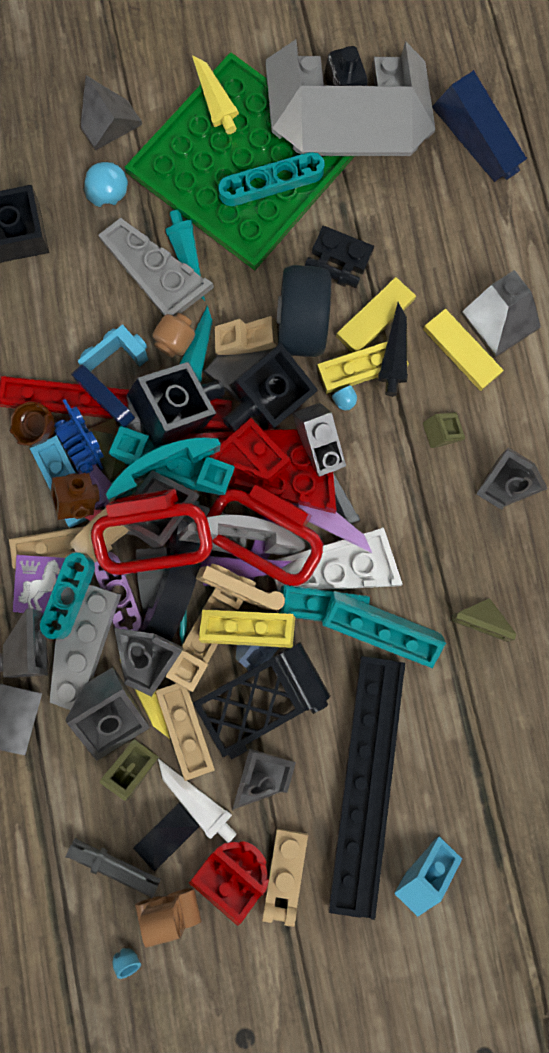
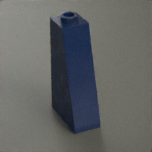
M473 70L453 83L435 102L432 108L494 182L503 176L508 180L521 171L518 165L524 162L527 157Z

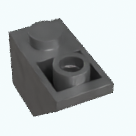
M321 403L293 412L300 440L317 476L320 477L346 467L332 412Z

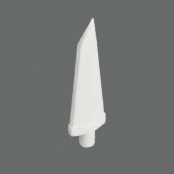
M158 759L163 781L203 829L205 835L211 839L218 833L229 843L237 835L226 823L232 815Z

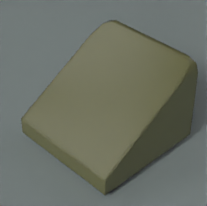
M457 412L435 414L423 422L431 448L441 447L465 439Z

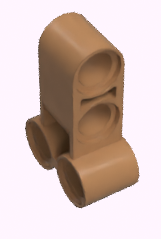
M186 888L166 896L145 899L135 904L141 936L146 948L181 939L186 928L202 922L194 888Z

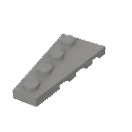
M119 218L98 235L104 245L163 315L170 314L176 316L177 313L184 312L214 288L211 281L199 276L194 272V269L175 259L164 248L158 247L146 235L122 218Z

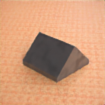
M153 470L134 493V495L175 489L178 501L174 504H194L199 497L196 492ZM184 516L123 526L152 548L163 547Z

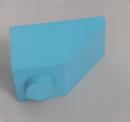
M437 837L408 869L394 894L417 917L442 901L462 858L443 839Z

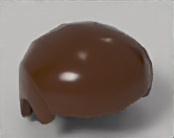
M26 402L18 406L13 412L9 431L16 438L19 445L37 446L51 438L54 434L55 422L52 413L46 406L39 402Z

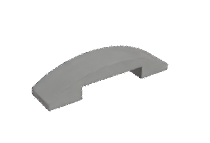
M243 515L207 517L212 540L219 534L265 541V553L284 556L297 554L305 548V542L298 536L277 524L260 518ZM195 522L188 524L179 533L178 540L200 543Z

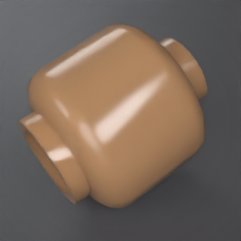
M177 313L176 316L164 315L152 334L155 340L154 346L171 358L175 355H184L195 338V332L190 327L193 322L181 313Z

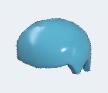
M101 162L91 166L87 171L83 190L86 198L95 206L101 207L103 204L108 203L116 205L126 195L128 180L125 172L118 165Z

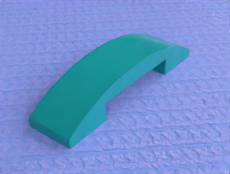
M120 426L109 454L130 466L143 455L163 445L154 447L152 442L149 441L148 435ZM188 454L153 471L186 488L225 495L235 466L207 456L205 460L192 464Z
M214 438L185 439L161 446L143 455L128 466L112 483L106 493L108 501L111 503L117 498L134 494L138 489L134 481L135 479L188 454L192 464H195L205 459L206 456L209 457L219 452L221 446L219 440Z

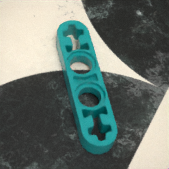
M309 152L229 175L219 183V198L227 206H236L315 183L323 176L324 159L318 153ZM312 164L313 167H316V171L307 168V165ZM297 167H299V172H301V176H298ZM282 170H287L292 173L293 177L290 180L283 181L278 178L277 174ZM255 178H262L265 180L266 185L263 188L257 189L251 186L250 182ZM244 182L246 183L247 192H244V186L242 187ZM232 187L236 194L231 195L227 188Z

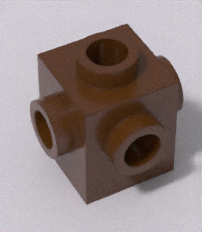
M71 473L66 476L52 478L51 498L57 520L69 518L82 519L88 515H94L95 503L100 501L98 486L97 484H92L89 473Z

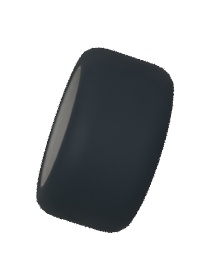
M291 265L283 271L281 296H278L277 323H279L278 345L282 343L291 356L318 357L326 349L331 306V274L327 269L315 266Z

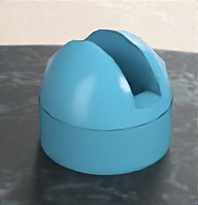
M352 385L332 395V399L339 409L350 410L357 402V395Z
M130 948L121 949L120 954L116 953L113 957V969L119 979L132 975L141 967L137 954Z

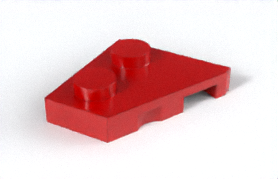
M252 418L221 444L219 452L209 456L210 458L235 466V471L268 483L292 463L291 459Z

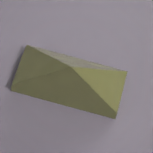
M114 418L88 429L93 433L100 446L99 448L104 456L100 460L111 483L129 466L109 454L119 430Z
M490 598L452 615L450 620L505 642L515 640L517 635Z

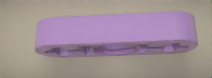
M108 552V556L112 561L121 563V560L114 553ZM98 561L95 562L94 572L100 588L111 591L115 586H123L126 589V597L118 603L117 608L126 607L131 602L132 607L126 608L131 618L136 617L137 620L132 623L133 629L131 630L140 632L143 618L126 574L121 575L122 579L112 580L105 585L104 581L110 580L109 575L105 570L100 571L101 566ZM118 611L115 613L113 618L115 628L129 630L126 626L121 627V623L125 621L123 612Z

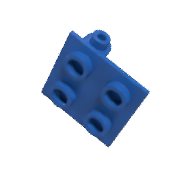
M64 399L63 402L71 420L67 422L60 420L55 423L56 435L62 442L64 449L69 450L67 454L71 457L77 471L90 473L93 471L94 468L92 466L95 464L102 470L103 467L100 459L104 456L95 436L87 429L85 420L76 406L70 408L66 399Z

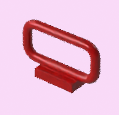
M256 484L250 494L238 489H228L225 495L217 497L207 517L221 515L229 502L237 501L308 541L311 545V552L302 569L296 574H290L224 535L218 534L212 540L215 545L285 585L299 586L308 581L323 554V542L320 536L312 529L306 527L312 517L310 513Z
M175 489L121 497L107 504L106 510L108 515L99 518L93 524L91 541L99 565L112 575L193 565L203 562L208 558L213 548L208 519L205 513L192 503L174 504L178 501ZM184 515L190 516L195 521L200 541V547L197 551L121 563L112 561L108 556L103 536L106 528Z

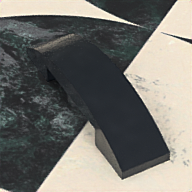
M181 520L171 534L167 546L168 549H171L170 555L194 552L199 549L200 543L178 540L179 533L191 523ZM201 562L193 565L165 568L153 608L148 606L141 632L153 633L169 641L172 640L189 605Z

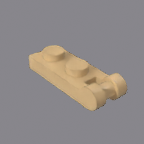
M211 564L210 567H201L196 576L197 580L263 610H278L285 603L282 593L259 590L255 588L256 582L239 576L237 580L227 575L229 570L216 564Z
M277 828L262 922L272 923L273 920L284 922L285 926H295L308 840L307 833ZM276 897L288 899L287 908L275 907Z

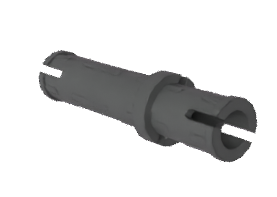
M74 838L65 856L66 858L91 868L90 872L95 875L99 872L149 896L151 899L153 898L161 878H157L107 854L108 850L104 848L98 850Z

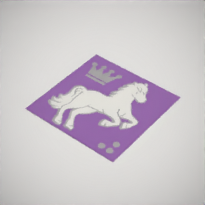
M17 555L13 612L24 613L26 609L33 608L44 613L65 558Z

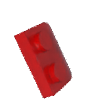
M248 842L224 843L210 854L189 881V884L238 926L267 889L269 883L266 869L267 862L263 854Z

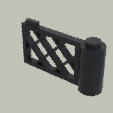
M298 642L292 648L283 650L269 660L194 701L193 705L222 757L229 755L232 760L248 751L246 744L308 710H311L312 714L324 709L329 705L326 700L331 695L301 642ZM272 666L278 677L274 689L257 684L260 672ZM255 675L254 683L245 681ZM280 682L286 692L278 690ZM238 684L252 687L248 704L230 699L233 687ZM255 688L273 693L269 710L251 705ZM228 691L227 698L219 696ZM276 694L290 698L295 709L286 714L273 712ZM212 699L225 702L221 719L208 716L203 704ZM228 704L246 708L242 725L224 720ZM249 710L267 714L263 727L256 730L245 726ZM270 716L277 717L276 720L269 723ZM212 722L219 724L217 731ZM222 725L240 730L237 742L228 747H225L220 738ZM243 731L251 733L242 738Z

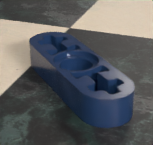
M83 364L71 373L80 386L122 427L126 428L135 419L129 409Z

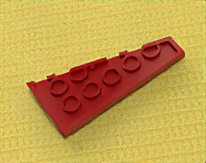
M297 429L264 430L292 462L270 483L234 470L228 485L251 492L256 484L288 502L336 514L334 474L330 472L320 477L317 476L302 445ZM233 432L192 433L160 445L164 446L176 441L193 438L218 439L220 444H222Z

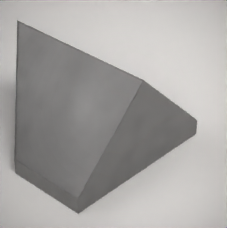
M86 75L81 129L96 151L141 126L142 121L128 100Z
M508 447L495 462L478 490L477 495L502 510L507 505L548 488L535 463Z
M114 628L124 675V684L152 697L183 651V647L153 633Z
M249 749L232 810L281 792L288 793L296 762Z

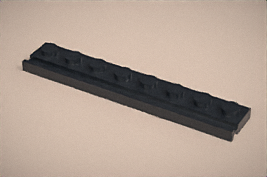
M360 657L328 912L331 914L358 918L364 917L371 920L376 918L405 662Z

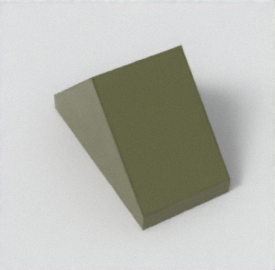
M134 739L101 778L99 783L122 800L127 801L132 797L159 757Z

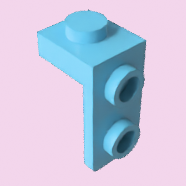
M122 324L119 328L108 331L104 335L103 340L95 347L87 348L81 354L78 364L79 366L83 364L89 371H92L122 347L140 367L148 361L145 350L148 347L138 334L133 336Z

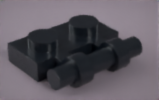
M323 225L312 248V254L320 257V259L316 260L308 257L305 266L323 267L330 272L331 279L338 281V285L343 287L349 285L357 289L361 278L351 273L355 271L359 274H364L375 246ZM329 261L337 265H340L344 268L340 270L338 268L328 265Z

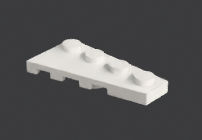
M381 528L364 533L372 553L346 540L324 545L321 560L307 582L294 587L332 590L402 586L403 584L385 530ZM311 550L277 560L291 561L282 569L290 574H296L302 569ZM274 579L277 591L281 592V586L285 584Z

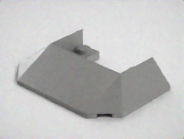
M296 39L266 59L271 131L279 139L284 137L294 145L293 150L300 155L314 152L321 156H411L418 149L419 145L435 132L426 62L406 41L401 57H374L372 70L375 86H324L321 56H298Z

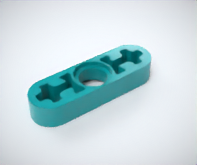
M72 553L65 558L40 621V630L46 638L60 640L66 638L71 633L95 571V564L90 556L82 553ZM80 563L84 566V570L82 572L77 571L74 568V564ZM68 578L79 581V584L67 582ZM70 587L74 592V599L70 604L65 605L61 600V594L64 589ZM56 609L68 610V613L61 614L62 612H58ZM53 620L58 621L61 625L60 630H55L51 626Z

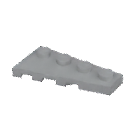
M68 578L67 582L79 584V581ZM89 584L71 633L66 638L56 639L50 703L71 710L85 684L93 680L121 594ZM70 587L64 589L61 594L62 602L68 605L74 599V592ZM59 609L58 612H62L61 614H67L68 610ZM57 621V630H60L61 625Z

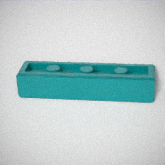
M336 591L333 592L322 621V625L432 669L446 645L443 635L439 632Z

